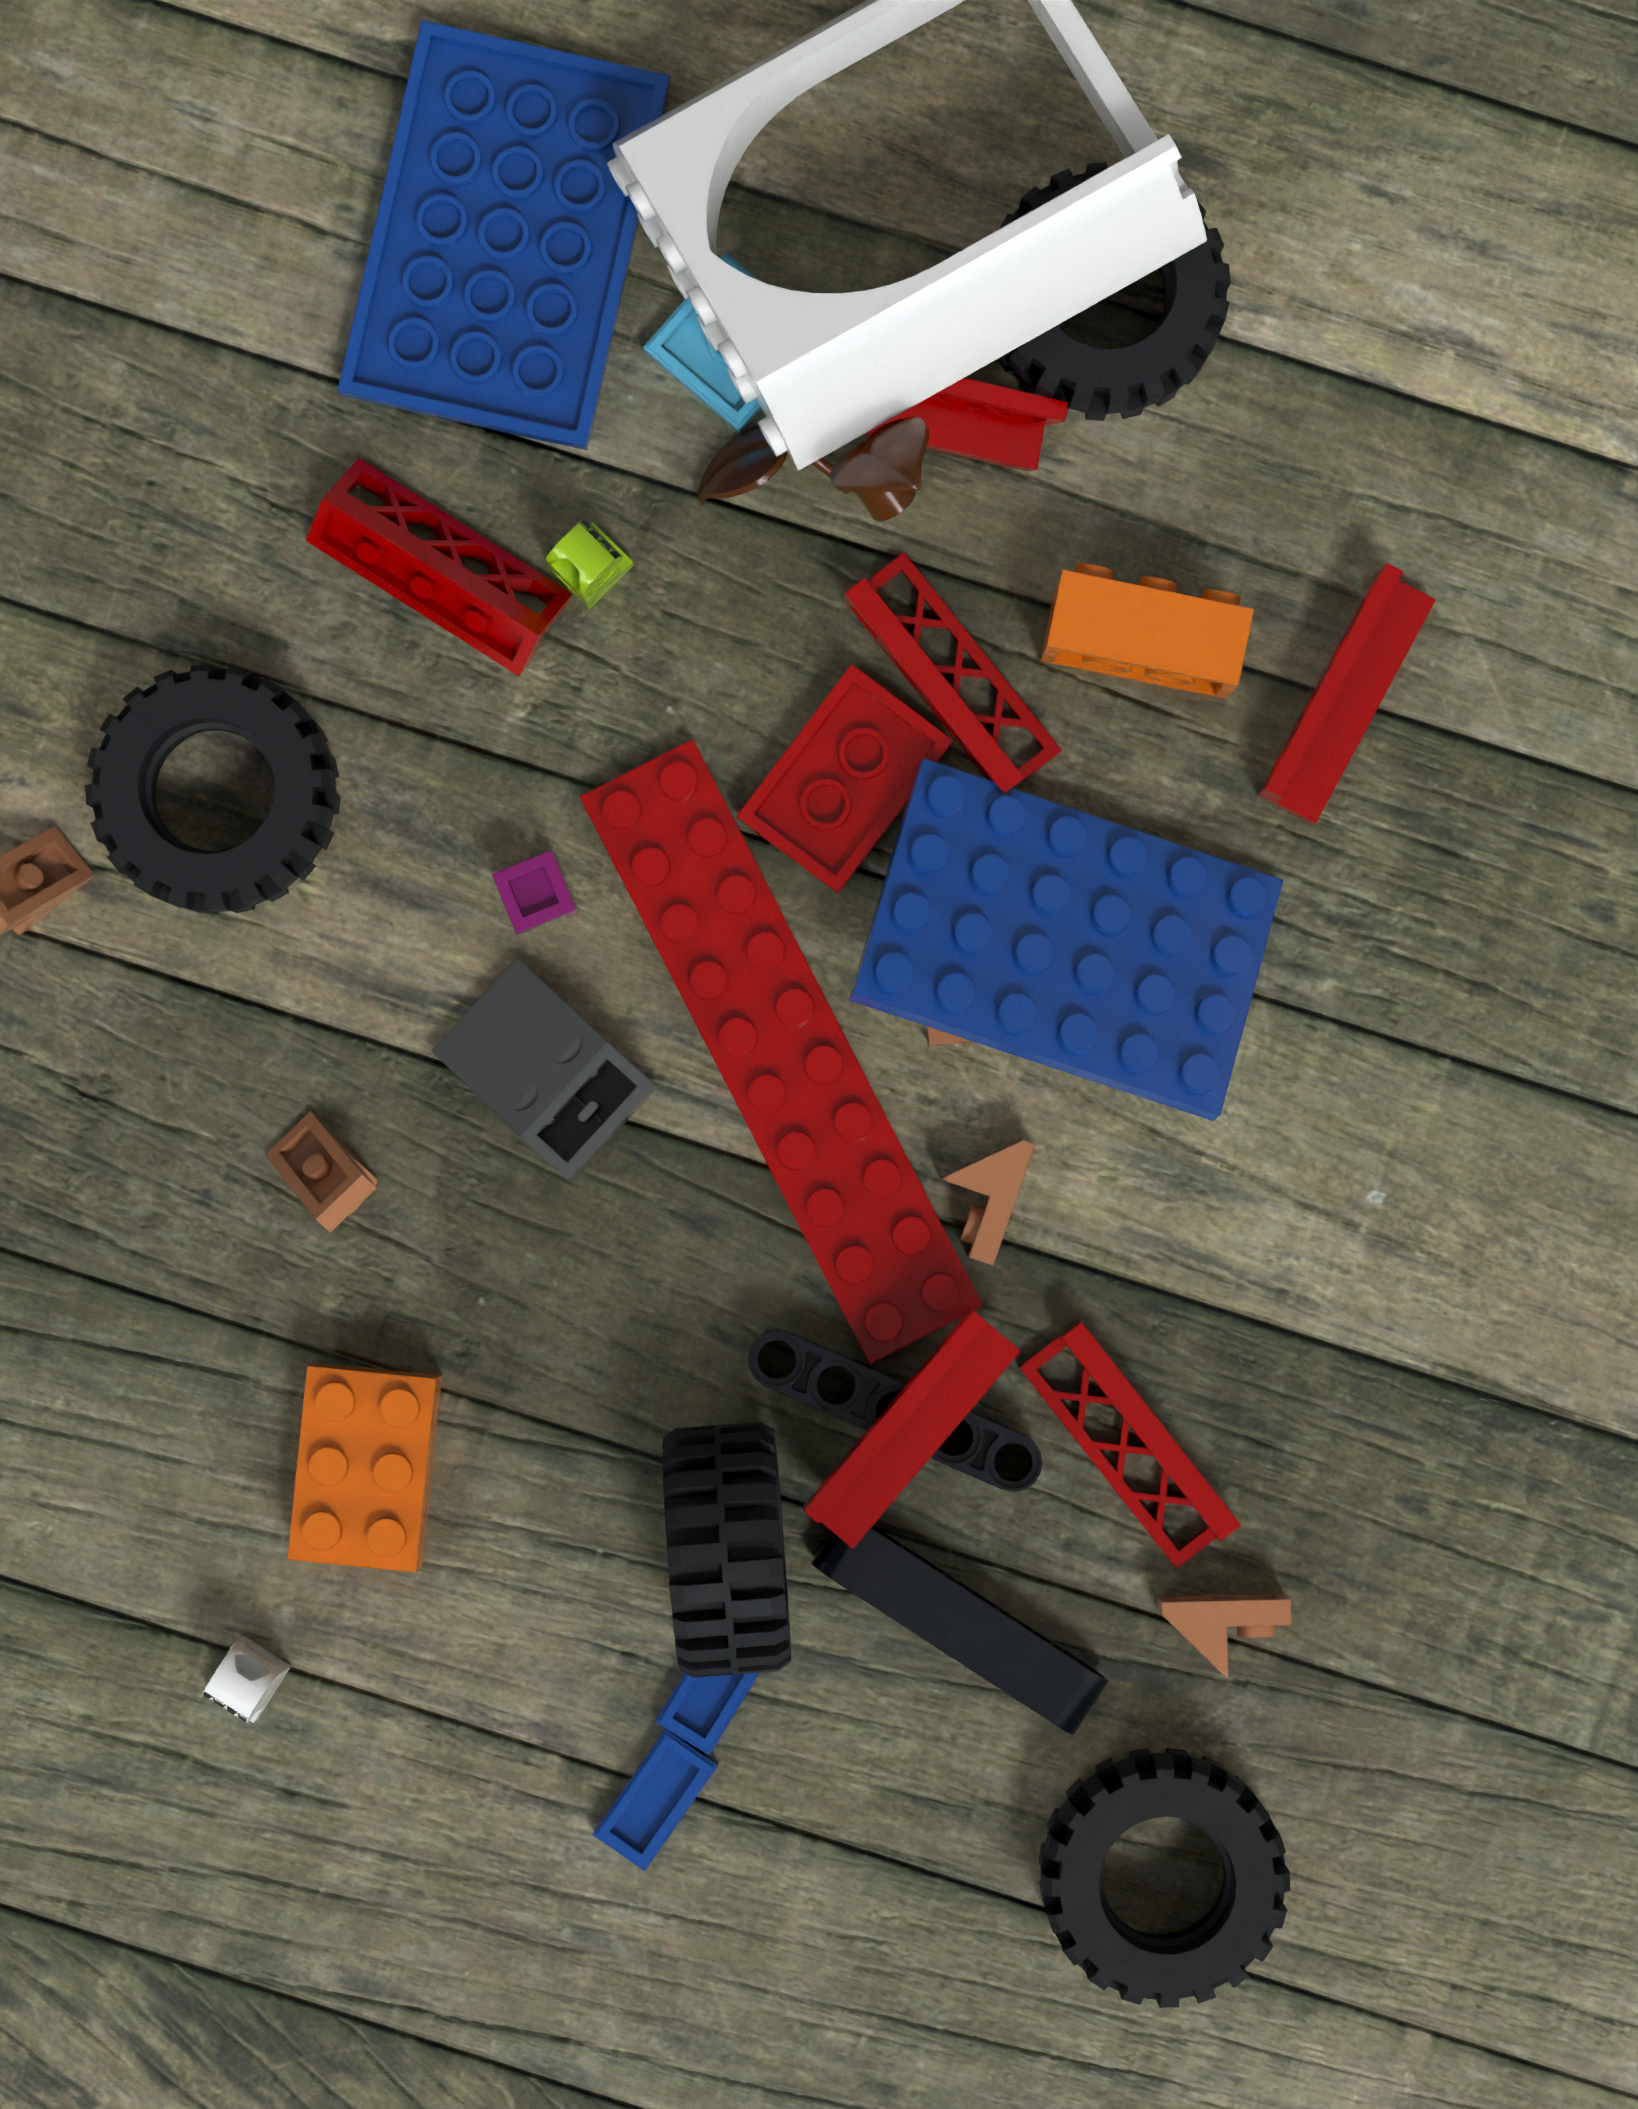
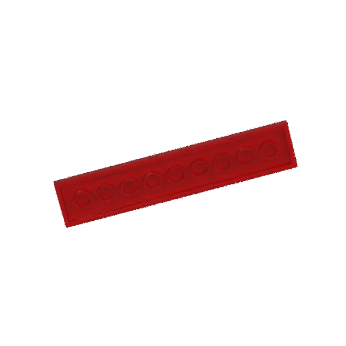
M691 739L580 796L595 829L869 1364L958 1320L970 1308L975 1311L983 1307L694 740Z

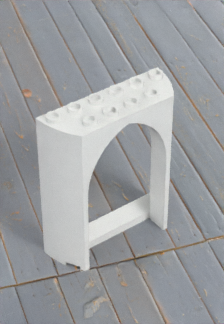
M866 0L613 143L616 158L607 162V165L617 185L625 197L629 195L638 211L636 215L654 248L659 246L668 263L666 266L683 298L685 300L689 298L698 314L696 318L714 351H720L728 366L727 372L745 404L757 399L764 411L766 418L757 423L773 453L777 457L787 451L798 471L1207 241L1195 193L1191 188L1187 187L1178 172L1177 160L1181 156L1176 144L1169 134L1159 140L1157 139L1071 0L1027 1L1125 159L939 264L915 276L890 285L848 293H809L769 285L749 277L731 267L717 256L716 233L721 204L733 171L745 150L760 130L780 110L816 84L965 0Z

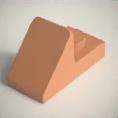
M56 826L49 828L0 856V936L11 929L18 935L26 932L95 875Z
M312 1111L308 1112L265 1154L315 1220L330 1233L348 1215L355 1212L361 1203L377 1188V1178Z
M1025 1140L1017 1141L940 1178V1180L987 1196L983 1208L972 1204L961 1234L960 1241L971 1244L967 1254L969 1258L992 1266L994 1265L1035 1147L1034 1143Z
M1285 1593L1157 1596V1609L1162 1616L1226 1678H1228L1227 1627H1237V1636L1260 1638L1275 1636V1626L1292 1625L1291 1599Z

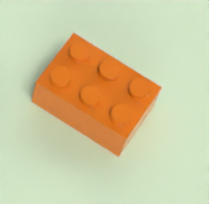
M1077 563L1074 572L1062 569L1055 586L1040 659L1041 662L1221 699H1227L1237 688L1254 612L1253 608L1239 606L1240 596L1212 589H1204L1201 598L1176 593L1177 583L1149 576H1140L1138 585L1112 580L1113 570L1093 564Z
M318 1362L307 1366L287 1560L417 1572L423 1566L443 1375Z

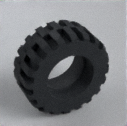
M1107 162L1087 164L1086 172L1073 176L1070 169L1052 175L1050 184L1040 190L1035 186L1020 199L1019 208L1014 214H1007L999 229L1108 168ZM1198 202L1203 220L1207 211ZM1203 221L1207 241L1158 268L1165 286L1163 313L1154 329L1138 343L1117 349L1095 348L1071 338L1057 325L998 358L1005 372L1012 370L1020 379L1018 387L1024 392L1068 402L1067 413L1069 409L1086 412L1085 420L1104 421L1106 414L1120 413L1122 419L1141 415L1145 407L1154 403L1157 407H1160L1173 399L1177 391L1184 384L1189 385L1201 371L1218 340L1226 320L1229 307L1227 290L1231 284L1229 264L1222 261L1221 252L1224 243L1218 229H1208Z
M211 664L191 665L189 672L177 674L173 670H169L154 676L156 684L144 691L136 687L123 698L127 706L117 717L109 713L99 729L106 733L100 748H91L87 766L93 769L92 784L85 785L86 805L92 807L94 811L95 821L90 824L97 841L105 845L110 854L107 857L119 873L130 878L135 883L134 886L152 897L179 908L193 910L198 913L218 915L219 912L226 911L235 913L255 909L256 904L266 900L272 902L289 893L287 888L298 878L305 880L316 867L313 864L314 859L321 848L327 850L334 834L330 827L333 815L339 814L341 796L336 792L335 778L339 777L336 759L330 754L326 744L328 739L319 724L312 719L306 709L287 692L266 678L261 679L254 676L248 670L229 666L227 670L216 669ZM206 731H226L249 740L265 757L273 778V801L263 824L243 843L223 850H201L188 846L178 840L161 820L155 801L158 775L169 754L184 740Z
M762 1422L675 1428L663 1437L662 1467L667 1562L678 1667L680 1671L693 1678L780 1671L791 1662V1639L775 1431Z
M1148 1748L1129 1751V1758L1115 1763L1109 1758L1094 1766L1096 1773L1084 1782L1079 1778L1066 1791L1068 1798L1060 1809L1054 1808L1047 1823L1049 1831L1046 1841L1041 1843L1039 1865L1041 1868V1880L1039 1884L1042 1901L1050 1926L1060 1942L1062 1951L1074 1966L1079 1965L1086 1972L1089 1981L1102 1990L1110 1987L1119 1991L1122 2000L1139 2005L1143 1998L1157 2000L1159 2008L1179 2007V1999L1195 1996L1199 2004L1216 1998L1213 1989L1228 1981L1233 1988L1249 1977L1245 1970L1246 1967L1255 1958L1263 1962L1273 1948L1270 1937L1274 1928L1282 1929L1287 1914V1908L1283 1904L1285 1892L1290 1891V1871L1285 1865L1284 1859L1286 1850L1281 1835L1263 1804H1261L1249 1786L1237 1775L1233 1776L1227 1772L1220 1763L1205 1756L1202 1759L1189 1756L1186 1750L1166 1748L1165 1753H1150ZM1158 1817H1176L1198 1826L1217 1846L1223 1864L1222 1890L1210 1911L1192 1926L1168 1934L1144 1933L1128 1926L1111 1909L1103 1889V1866L1113 1843L1134 1825Z

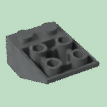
M516 958L431 1051L567 1181H572L658 1088L653 1081L519 958Z

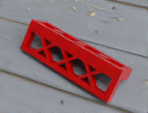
M963 378L865 434L872 435L881 426L898 419L919 417L923 419L929 428L927 449L1028 472L1038 469L1045 426L1065 422L1068 402Z
M360 458L322 498L306 541L517 676H520L531 663L545 632L567 607L573 594ZM359 484L380 497L384 506H368L350 495V493ZM406 524L424 525L435 532L437 540H421L408 531ZM460 558H476L488 566L490 574H475L462 566ZM514 592H529L548 605L540 614H537L517 601Z
M904 552L868 581L864 577L844 593L845 604L986 780L995 782L1003 794L1012 788L1018 787L1062 751ZM901 572L918 593L915 617L894 615L877 594L878 590ZM924 601L939 620L922 618ZM903 625L914 626L913 637ZM921 627L949 631L957 641L955 667L933 664L919 646ZM964 651L979 670L962 668ZM943 675L954 676L953 686L948 683ZM961 677L988 680L997 692L994 716L972 713L959 696ZM1003 700L1018 719L1001 717ZM982 724L993 725L992 736ZM1000 726L1027 729L1043 750L1017 769L998 745Z
M1386 563L1376 573L1257 795L1311 825L1317 823L1436 599L1400 581L1404 571L1389 563Z
M970 1308L803 1505V1511L818 1524L822 1522L853 1549L1021 1351Z
M1077 1320L1018 1366L1176 1569L1214 1539L1218 1538L1220 1541H1223L1241 1526L1081 1321ZM1067 1347L1082 1365L1079 1393L1052 1390L1037 1369ZM1089 1376L1106 1397L1087 1394ZM1060 1399L1078 1401L1076 1419ZM1086 1402L1113 1405L1122 1416L1119 1444L1093 1441L1083 1429ZM1129 1427L1145 1447L1127 1445ZM1099 1449L1118 1451L1116 1469L1113 1468ZM1126 1453L1151 1455L1161 1466L1158 1494L1131 1491L1123 1480ZM1168 1476L1184 1497L1166 1495ZM1139 1500L1157 1502L1155 1520ZM1165 1503L1192 1506L1207 1526L1177 1549L1162 1530Z

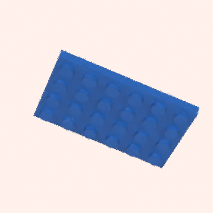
M421 20L337 391L339 395L588 450L639 224V219L636 215L638 211L629 195L626 197L623 195L608 168L607 162L616 158L613 148L615 141L663 115L671 82L670 75Z
M923 758L916 771L849 1001L1214 1121L1221 1115L1283 879L1013 788L1003 794L995 782Z

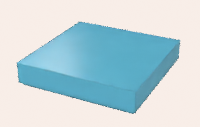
M727 252L720 258L745 275L757 279ZM687 298L646 343L643 350L740 434L762 408L757 399L745 404L727 372L728 366L720 351L715 352L696 318L698 314L689 298Z

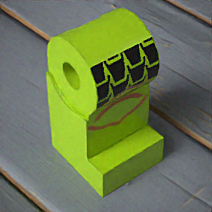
M586 519L574 526L546 557L549 570L589 610L634 566L633 561L594 522L590 524Z

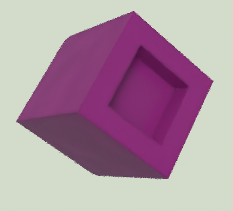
M552 850L492 874L517 935L563 916L569 918L579 913L557 856Z

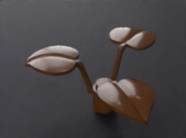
M919 417L898 419L878 428L866 442H861L857 448L841 457L835 465H832L823 457L813 462L812 465L827 475L837 490L843 491L844 494L855 492L874 520H888L904 511L914 500L916 491L921 489V468L929 442V428L923 419ZM759 425L741 432L725 444L708 465L698 489V500L703 504L709 498H730L756 489L766 483L782 467L788 454L787 451L776 457Z

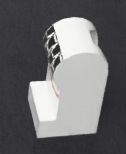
M242 1636L232 1644L202 1695L245 1723L249 1721L254 1723L262 1714L291 1665L245 1636Z

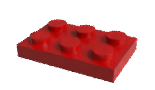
M851 664L736 818L836 894H839L907 804L916 771L922 759L938 763L953 743V740Z

